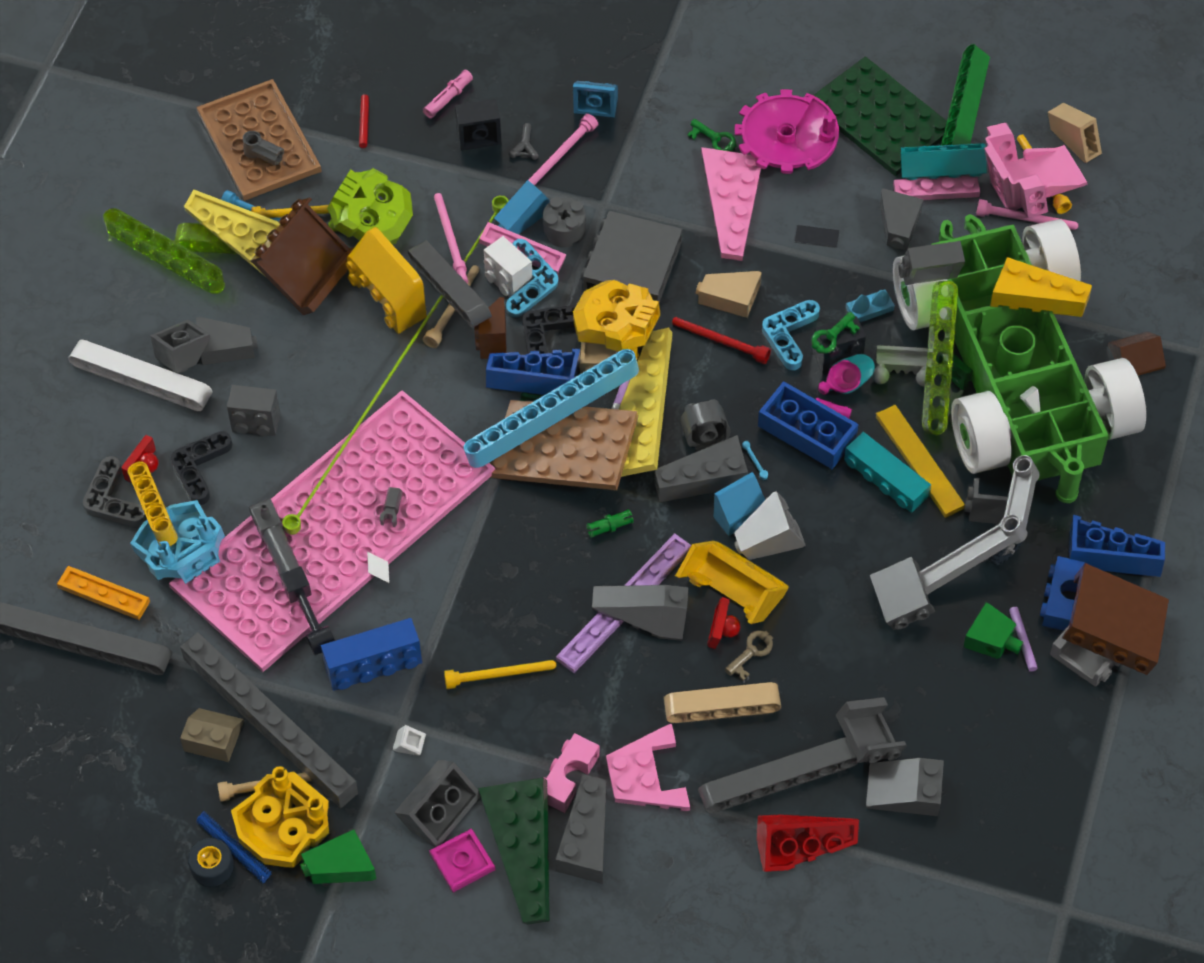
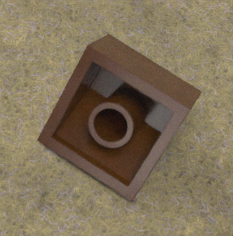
M500 297L488 307L492 317L474 327L476 351L480 350L481 359H488L489 354L507 353L504 297Z

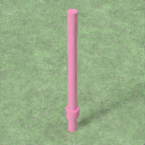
M437 193L434 195V199L454 262L452 265L453 269L468 284L467 268L465 262L461 259L442 194Z

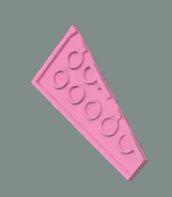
M701 147L721 258L742 261L761 168L756 165L757 159L750 154L743 155L742 153Z

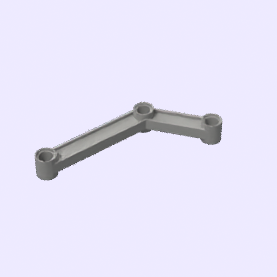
M1027 455L1019 456L1013 463L1014 472L1005 515L1001 523L919 572L926 594L931 593L1009 545L1018 544L1025 540L1034 488L1039 478V471L1031 457Z

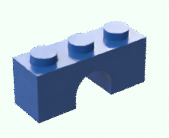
M1058 556L1056 564H1051L1048 577L1052 578L1051 584H1046L1044 597H1048L1047 603H1042L1040 616L1044 617L1042 626L1063 631L1069 626L1074 600L1065 598L1062 592L1077 591L1078 584L1074 583V578L1085 562Z

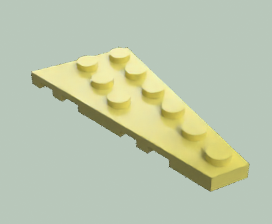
M193 190L184 205L185 211L262 273L250 260L255 255V249L268 240L266 236L273 229H277L280 225L279 222Z

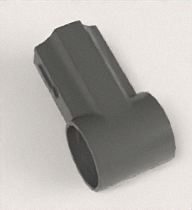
M248 131L243 135V151L245 156L248 158L258 157L273 165H278L284 155L283 148L262 139L257 131Z

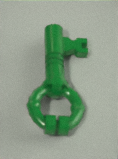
M696 119L691 121L690 125L693 127V131H690L687 135L693 140L701 132L712 139V146L716 150L733 152L737 147L736 139L732 133H716ZM722 137H727L731 140L725 149H721L717 145Z
M848 312L831 329L815 332L812 336L811 347L814 350L816 349L818 354L834 351L837 344L836 336L845 327L850 329L853 335L860 329L858 325H854L855 315L852 312ZM820 335H825L831 341V345L828 348H825L817 341Z

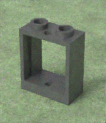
M961 241L908 248L898 268L900 278L904 279L905 285L957 278L965 263Z

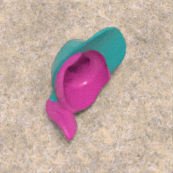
M864 354L854 355L838 361L830 368L826 382L822 381L818 384L819 392L824 395L831 390L843 394L855 391L873 375L875 370L874 361Z

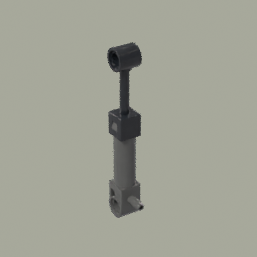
M269 498L248 506L260 537L265 542L280 575L283 588L290 603L299 602L312 630L306 634L314 656L321 654V645L333 642L335 639L329 626L320 627L307 599L308 596L312 595L310 584L302 566H299L283 531L281 520L272 500Z

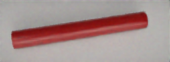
M368 95L361 96L360 148H366L368 141Z

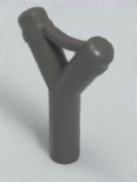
M525 123L523 125L521 142L508 153L511 158L516 156H528L533 160L538 158L537 151L529 142L531 124Z

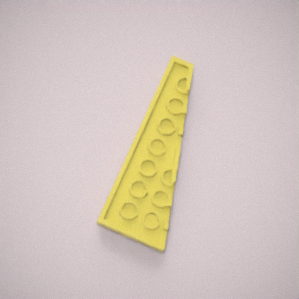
M670 328L651 332L637 361L639 372L630 379L618 409L637 411L638 420L621 477L657 470L672 342V331Z

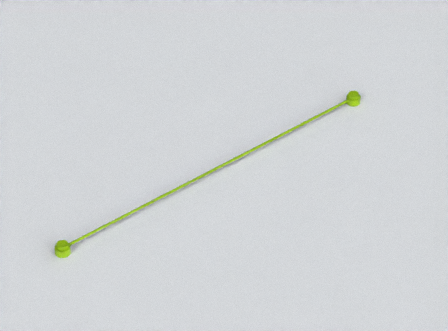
M500 195L493 198L492 209L495 213L489 220V223L493 222L494 217L508 203L507 197ZM482 233L463 260L465 263L478 245ZM442 295L436 301L297 515L289 514L283 518V530L287 534L294 535L300 531L301 520L299 517L442 300Z

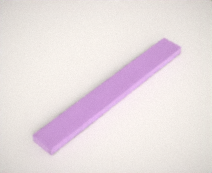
M674 533L624 586L659 585L686 557L692 545ZM598 612L556 656V660L575 673L624 621L620 619L615 620Z

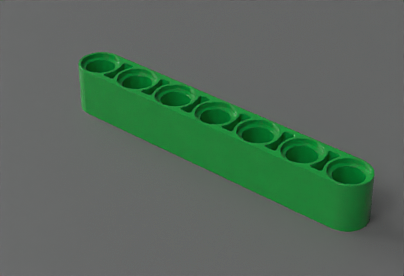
M975 44L969 45L963 52L941 145L971 143L990 56Z

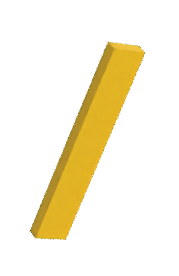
M893 405L876 413V419L910 468L931 484L930 497L943 516L946 518L965 508L964 502L897 406Z

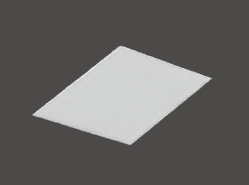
M367 552L368 573L389 583L388 561Z

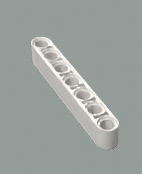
M79 340L68 357L69 362L77 368L195 411H202L213 393L212 389L205 383L86 340Z

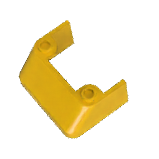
M717 541L692 544L675 575L678 578L689 577V581L698 587L710 585L744 607L745 617L749 619L747 622L750 624L764 621L789 588L783 581Z

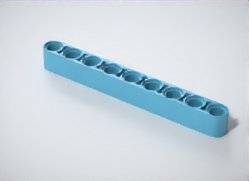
M623 349L469 439L464 444V451L470 466L480 468L635 377L639 372V366L634 351Z

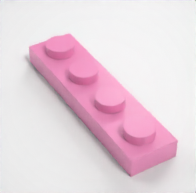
M961 176L958 178L940 177L937 179L919 178L916 180L900 179L893 182L895 192L923 200L980 196L978 177Z
M487 223L479 238L480 244L488 247L502 236L511 243L517 239H524L530 243L558 275L566 259V254L492 223ZM518 246L517 249L520 250L526 257H528L525 254V247L520 248ZM536 260L532 261L533 266L538 268L541 267L540 262Z

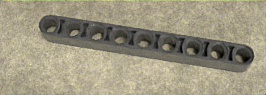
M0 602V633L155 675L164 674L172 656V651L160 644Z

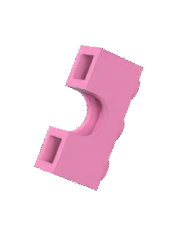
M575 733L570 740L567 739L561 749V756L559 759L555 758L549 769L551 772L545 778L547 780L548 805L564 813L576 796V783L568 780L565 776L571 771H581L588 775L600 756V745Z

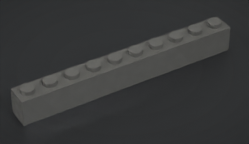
M197 632L180 646L184 661L302 773H306L311 781L340 809L358 794L356 780L201 634Z

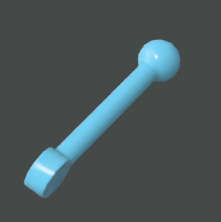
M744 441L742 448L747 450L760 472V479L766 480L768 472L762 469L750 448V443Z

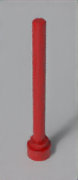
M674 317L672 320V325L753 355L756 362L765 365L769 360L771 348L763 345L761 347H754L678 317Z

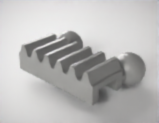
M877 345L876 368L872 379L877 384H884L888 381L889 373L892 370H895L896 373L903 370L905 374L913 371L914 374H917L916 381L919 385L929 386L934 379L933 373L929 370L930 348Z

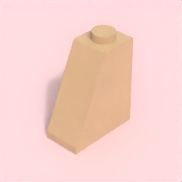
M1065 103L1048 111L1050 129L1083 162L1087 163L1102 154L1096 118Z
M762 272L706 274L703 282H699L696 288L698 304L747 318L761 286Z

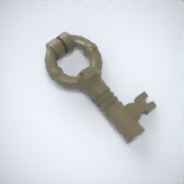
M754 631L750 633L747 638L746 650L725 668L726 673L730 676L736 673L743 681L745 679L744 676L748 677L750 674L743 670L742 665L752 656H765L769 654L773 647V637L767 631ZM757 636L762 640L765 639L764 642L767 644V647L763 651H758L756 646L752 645L753 639Z

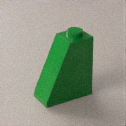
M354 829L301 854L303 863L300 864V868L305 878L310 877L313 884L363 882L377 879L375 868Z

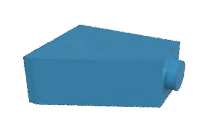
M527 180L494 219L500 223L499 227L519 235L543 217L544 208L550 203V200Z

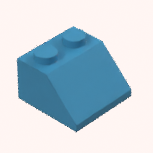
M576 81L573 84L574 113L615 117L618 85L589 81Z
M753 472L721 489L714 495L713 517L728 536L734 534L765 501Z

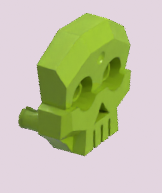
M374 168L363 172H354L350 169L327 207L331 215L328 226L335 232L339 231L349 238L354 236L359 241L368 230L377 227L392 245L396 244L413 216L411 193L402 185L387 180V175Z

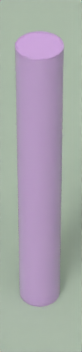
M1012 607L1009 609L1012 621L1016 623L1015 630L1018 639L1024 642L1022 652L1028 670L1035 671L1038 667L1018 607Z

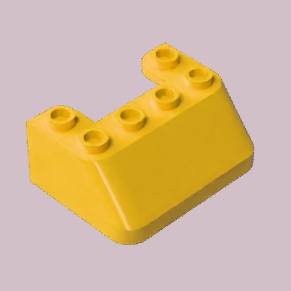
M377 227L368 230L347 257L348 279L353 286L358 288L367 287L370 290L373 299L383 305L386 315L384 320L387 326L400 334L427 317L423 282L414 268Z

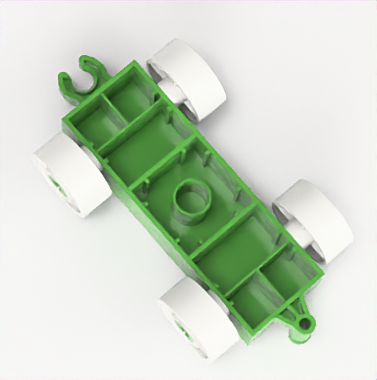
M969 214L965 217L964 229L968 230L971 234L954 238L951 221L944 220L940 227L939 242L932 243L931 245L961 241L965 263L958 277L905 285L904 279L899 276L898 269L902 263V257H904L901 256L896 257L893 263V282L897 302L907 326L911 330H917L947 322L963 362L973 370V373L969 376L977 394L954 399L951 409L952 426L960 456L966 468L973 474L1008 465L1013 477V463L1015 459L1019 456L1027 455L1031 457L1039 471L1038 480L1061 476L1058 489L1055 492L1056 497L1061 502L1072 503L1078 497L1083 469L1101 465L1107 440L1139 433L1144 430L1146 424V405L1137 373L1127 359L1119 358L1088 366L1085 378L1083 379L1052 311L1041 310V312H1034L1029 308L1019 307L1016 310L1009 309V306L1003 305L998 307L990 306L993 290L1007 257L1078 281L1081 280L1080 260L1076 243L1069 227L1063 220L1056 219L1025 227L1022 242L1014 224L986 231L980 219ZM1032 386L1038 389L1040 412L1034 414L1030 412L1020 398V395Z

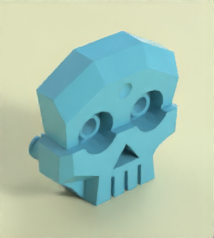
M197 500L166 507L178 535L177 542L172 546L167 541H161V546L158 544L148 520L142 523L130 542L134 552L147 564L150 572L157 580L165 577L183 579L186 584L194 579V576L197 577L202 574V571L208 570L209 566L212 567L220 562L218 553L220 543L225 538L224 532L213 517H206Z

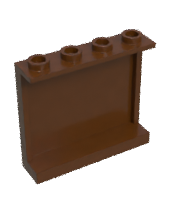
M310 197L303 200L298 199L292 204L291 212L285 214L279 220L280 225L277 229H273L266 236L268 240L255 249V255L250 260L302 315L313 313L348 270L346 266L347 257L354 249V247L349 248L308 205L312 200Z
M1085 563L1074 578V583L1078 584L1069 628L1062 636V639L1148 675L1158 663L1169 599Z

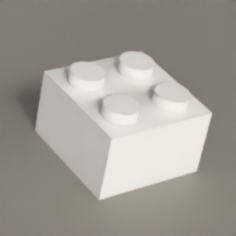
M504 236L484 249L485 277L490 283L498 286L504 296L511 297L533 280L532 261Z

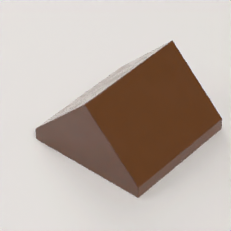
M1145 332L1108 342V347L1114 359H1127L1135 369L1137 376L1166 367L1161 336Z

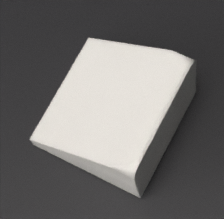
M1032 386L1021 394L1020 398L1030 412L1034 414L1040 412L1038 389Z
M405 725L397 732L393 750L420 756L426 734Z

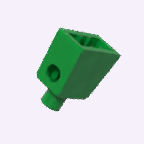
M986 602L966 634L963 647L998 659L1005 649L1018 654L1024 642L1013 637L1016 623Z

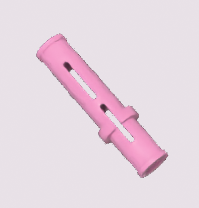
M463 70L457 78L449 81L447 87L423 108L424 114L428 118H433L453 97L462 93V89L473 80L472 74L467 70Z

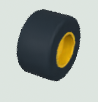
M216 838L203 839L197 842L188 854L190 871L193 878L199 884L204 886L220 885L233 872L234 861L231 851L222 840Z

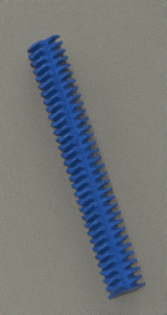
M203 811L198 816L197 823L213 838L222 840L228 845L231 854L245 868L250 870L254 876L260 879L262 883H265L271 875V871L269 872L265 865L262 866L263 864H260L261 862H258L259 860H256L257 858H254L253 854L250 855V852L248 853V850L246 851L242 844L240 845L234 837H231L232 835H229L230 833L227 834V831L225 832L215 820L213 821V818L211 819V816L209 817V814L207 815V812Z

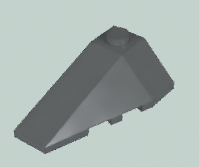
M671 585L594 586L592 610L615 620L620 619L632 624L631 627L638 630L641 628L652 633V636L657 638L682 641L687 612L688 587Z

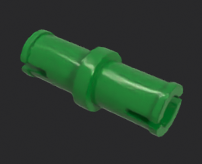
M627 509L612 516L608 514L604 516V519L586 524L587 530L596 528L588 532L589 536L592 538L608 531L611 533L616 531V528L634 523L633 517H628L632 515L631 511Z

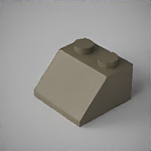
M199 708L188 717L180 737L183 750L229 762L244 719Z

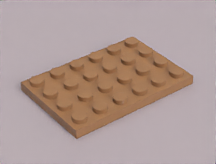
M273 79L197 107V112L244 201L322 172L317 158ZM248 131H257L262 139L283 148L284 155L278 165H273L258 157L248 158L245 156L243 151V135Z
M510 400L505 418L532 402ZM582 407L491 461L490 464L495 467V470L490 478L617 490L638 420L637 411Z

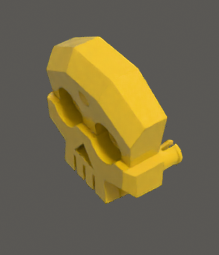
M616 280L604 281L584 291L573 311L574 326L579 342L606 345L607 349L615 351L630 349L634 351L636 359L639 357L637 347L646 344L660 317L659 301H653L648 288L630 283L627 286Z
M279 766L273 769L272 774H267L254 787L255 793L233 808L231 813L239 842L263 864L294 868L302 860V853L308 851L310 847L318 846L329 834L327 816L329 801L295 772L287 773L284 767ZM265 809H271L269 813H263ZM293 830L297 831V834H296V835H294V836L289 835V833H290L291 831H293Z

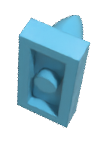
M879 290L868 296L861 294L856 300L846 303L847 311L857 316L859 322L894 311L895 307L886 290Z

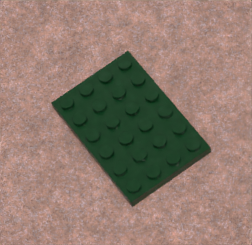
M866 56L813 95L822 100L836 116L839 131L894 176L902 172L901 147L936 146L943 139L947 120Z

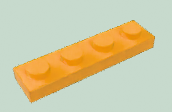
M71 566L66 568L57 583L58 588L137 620H140L150 603V599L147 596Z

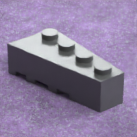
M738 435L657 468L655 470L654 484L659 502L718 492L748 475Z
M583 774L555 859L556 872L603 884L606 780Z

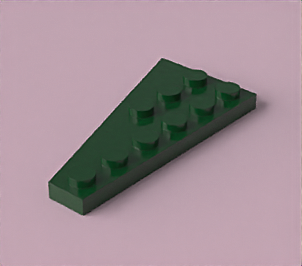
M537 778L478 788L523 923L528 925L549 922L547 780L545 778Z

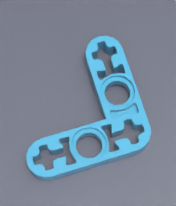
M517 239L512 244L516 248L518 246L520 248L525 247L527 258L531 261L536 260L540 262L541 267L537 270H532L533 280L507 300L506 311L508 315L514 318L525 314L558 286V275L530 243L524 239ZM543 271L548 279L553 278V284L549 282L545 284V277L541 274ZM529 289H535L538 292V296L536 298H529L526 292ZM520 296H522L524 301L520 304V310L516 308L512 310V303L515 305L521 302Z
M807 300L763 320V335L782 364L789 370L799 369L803 361V354L789 332L818 319L820 306L816 301ZM787 316H794L797 320L791 323L787 322L785 318ZM785 340L788 342V345L781 347L777 344V341Z

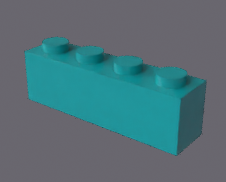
M986 144L901 147L902 178L916 180L919 177L927 176L929 179H937L948 175L950 178H958L965 174H970L972 177L982 176V174L987 173V161L984 150Z
M862 432L845 448L844 460L847 465L858 470L867 481H872L885 495L891 496L900 507L906 508L912 513L929 497L931 484L865 432Z

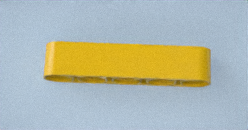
M136 462L129 467L128 474L149 525L160 546L161 541H167L172 546L178 539L176 530L147 464Z

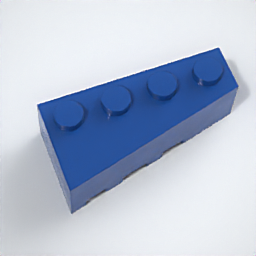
M1073 515L1069 537V559L1085 562L1103 571L1161 577L1165 562V542L1137 533L1133 536L1125 533L1123 529L1115 527L1113 530L1101 526L1100 522L1093 520L1091 523L1081 520L1080 516Z

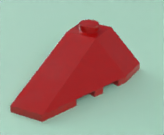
M799 815L758 816L756 839L763 871L790 870L799 863L816 860L815 857L825 853H834L857 844L859 820Z

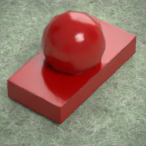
M145 435L122 465L121 469L126 481L132 483L128 469L136 462L146 463L150 473L157 470L159 460L153 454L156 448L152 437Z
M722 597L715 608L707 643L710 648L716 649L722 635L732 638L740 631L741 626L738 618L733 615H727L730 599Z

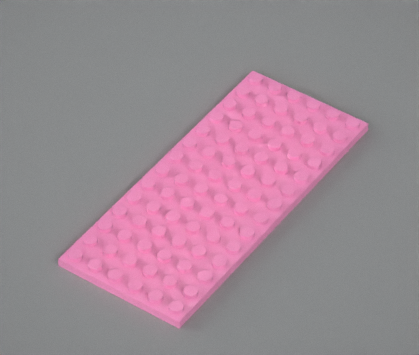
M403 390L359 425L299 517L301 520L300 531L294 535L287 534L284 531L298 564L302 566L310 584L312 595L308 596L307 599L319 624L375 577L368 573L367 552L388 561L389 565L488 480L495 470V467L490 463L480 468L470 466L464 451L465 442ZM350 434L271 498L281 523L285 516L289 514L297 515ZM389 487L400 488L403 491L399 511L396 514L397 525L395 527H392V519H386L384 525L380 524V514L384 512L383 508ZM250 516L222 539L218 553L219 563L212 567L209 566L208 570L202 571V574L197 577L194 576V579L186 584L183 579L175 578L169 585L177 595L259 670L264 672L312 630L299 602L290 603L267 546L262 541L252 516Z

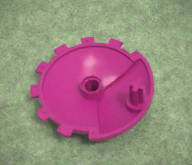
M782 89L780 90L781 95L770 97L767 93L756 96L758 102L751 108L745 105L741 109L739 115L744 117L742 125L735 124V135L742 136L743 144L739 145V149L743 155L750 153L756 158V165L762 169H766L769 165L781 168L783 174H791L793 168L803 166L811 170L829 159L837 146L839 126L836 116L828 105L811 94L806 93L805 97L792 95V90Z

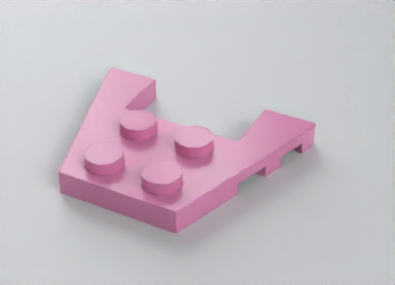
M668 724L606 755L614 801L616 803L640 806L649 804L657 805L664 809L673 807L681 808V811H690L686 787L661 791L652 752L676 747L672 724Z

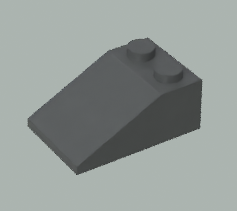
M913 758L870 763L866 808L938 816L941 805L944 760Z

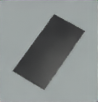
M797 225L795 242L837 247L839 230Z

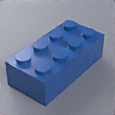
M784 381L761 408L758 416V427L831 469L843 457L845 448L857 438L858 424Z
M411 618L321 645L325 669L333 691L338 689L344 690L351 685L360 682L367 683L373 680V678L383 675L389 676L396 671L405 668L412 669L418 664H422L420 641Z

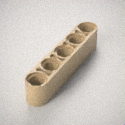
M772 682L674 692L664 696L666 719L670 723L767 714L781 709L778 685Z

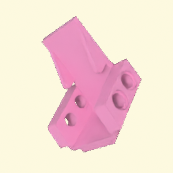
M1007 123L987 127V147L984 150L990 183L1006 209L1017 210L1023 208L1028 218L1048 212L1047 197L1088 185L1065 145L1056 148L1026 149L1023 152L1024 158L1018 159L1014 135Z

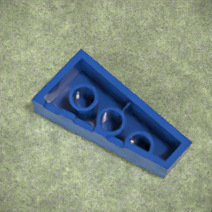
M572 349V352L562 353V350H552V353L539 354V351H530L527 355H520L519 352L489 354L486 367V388L546 395L578 376L580 349Z

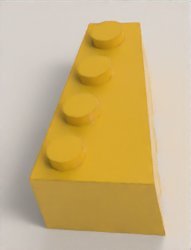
M1007 257L993 290L990 306L998 307L1003 305L1009 306V309L1016 310L1019 307L1029 308L1034 312L1046 310L1052 311L1053 314L1082 317L1089 301L1092 285Z

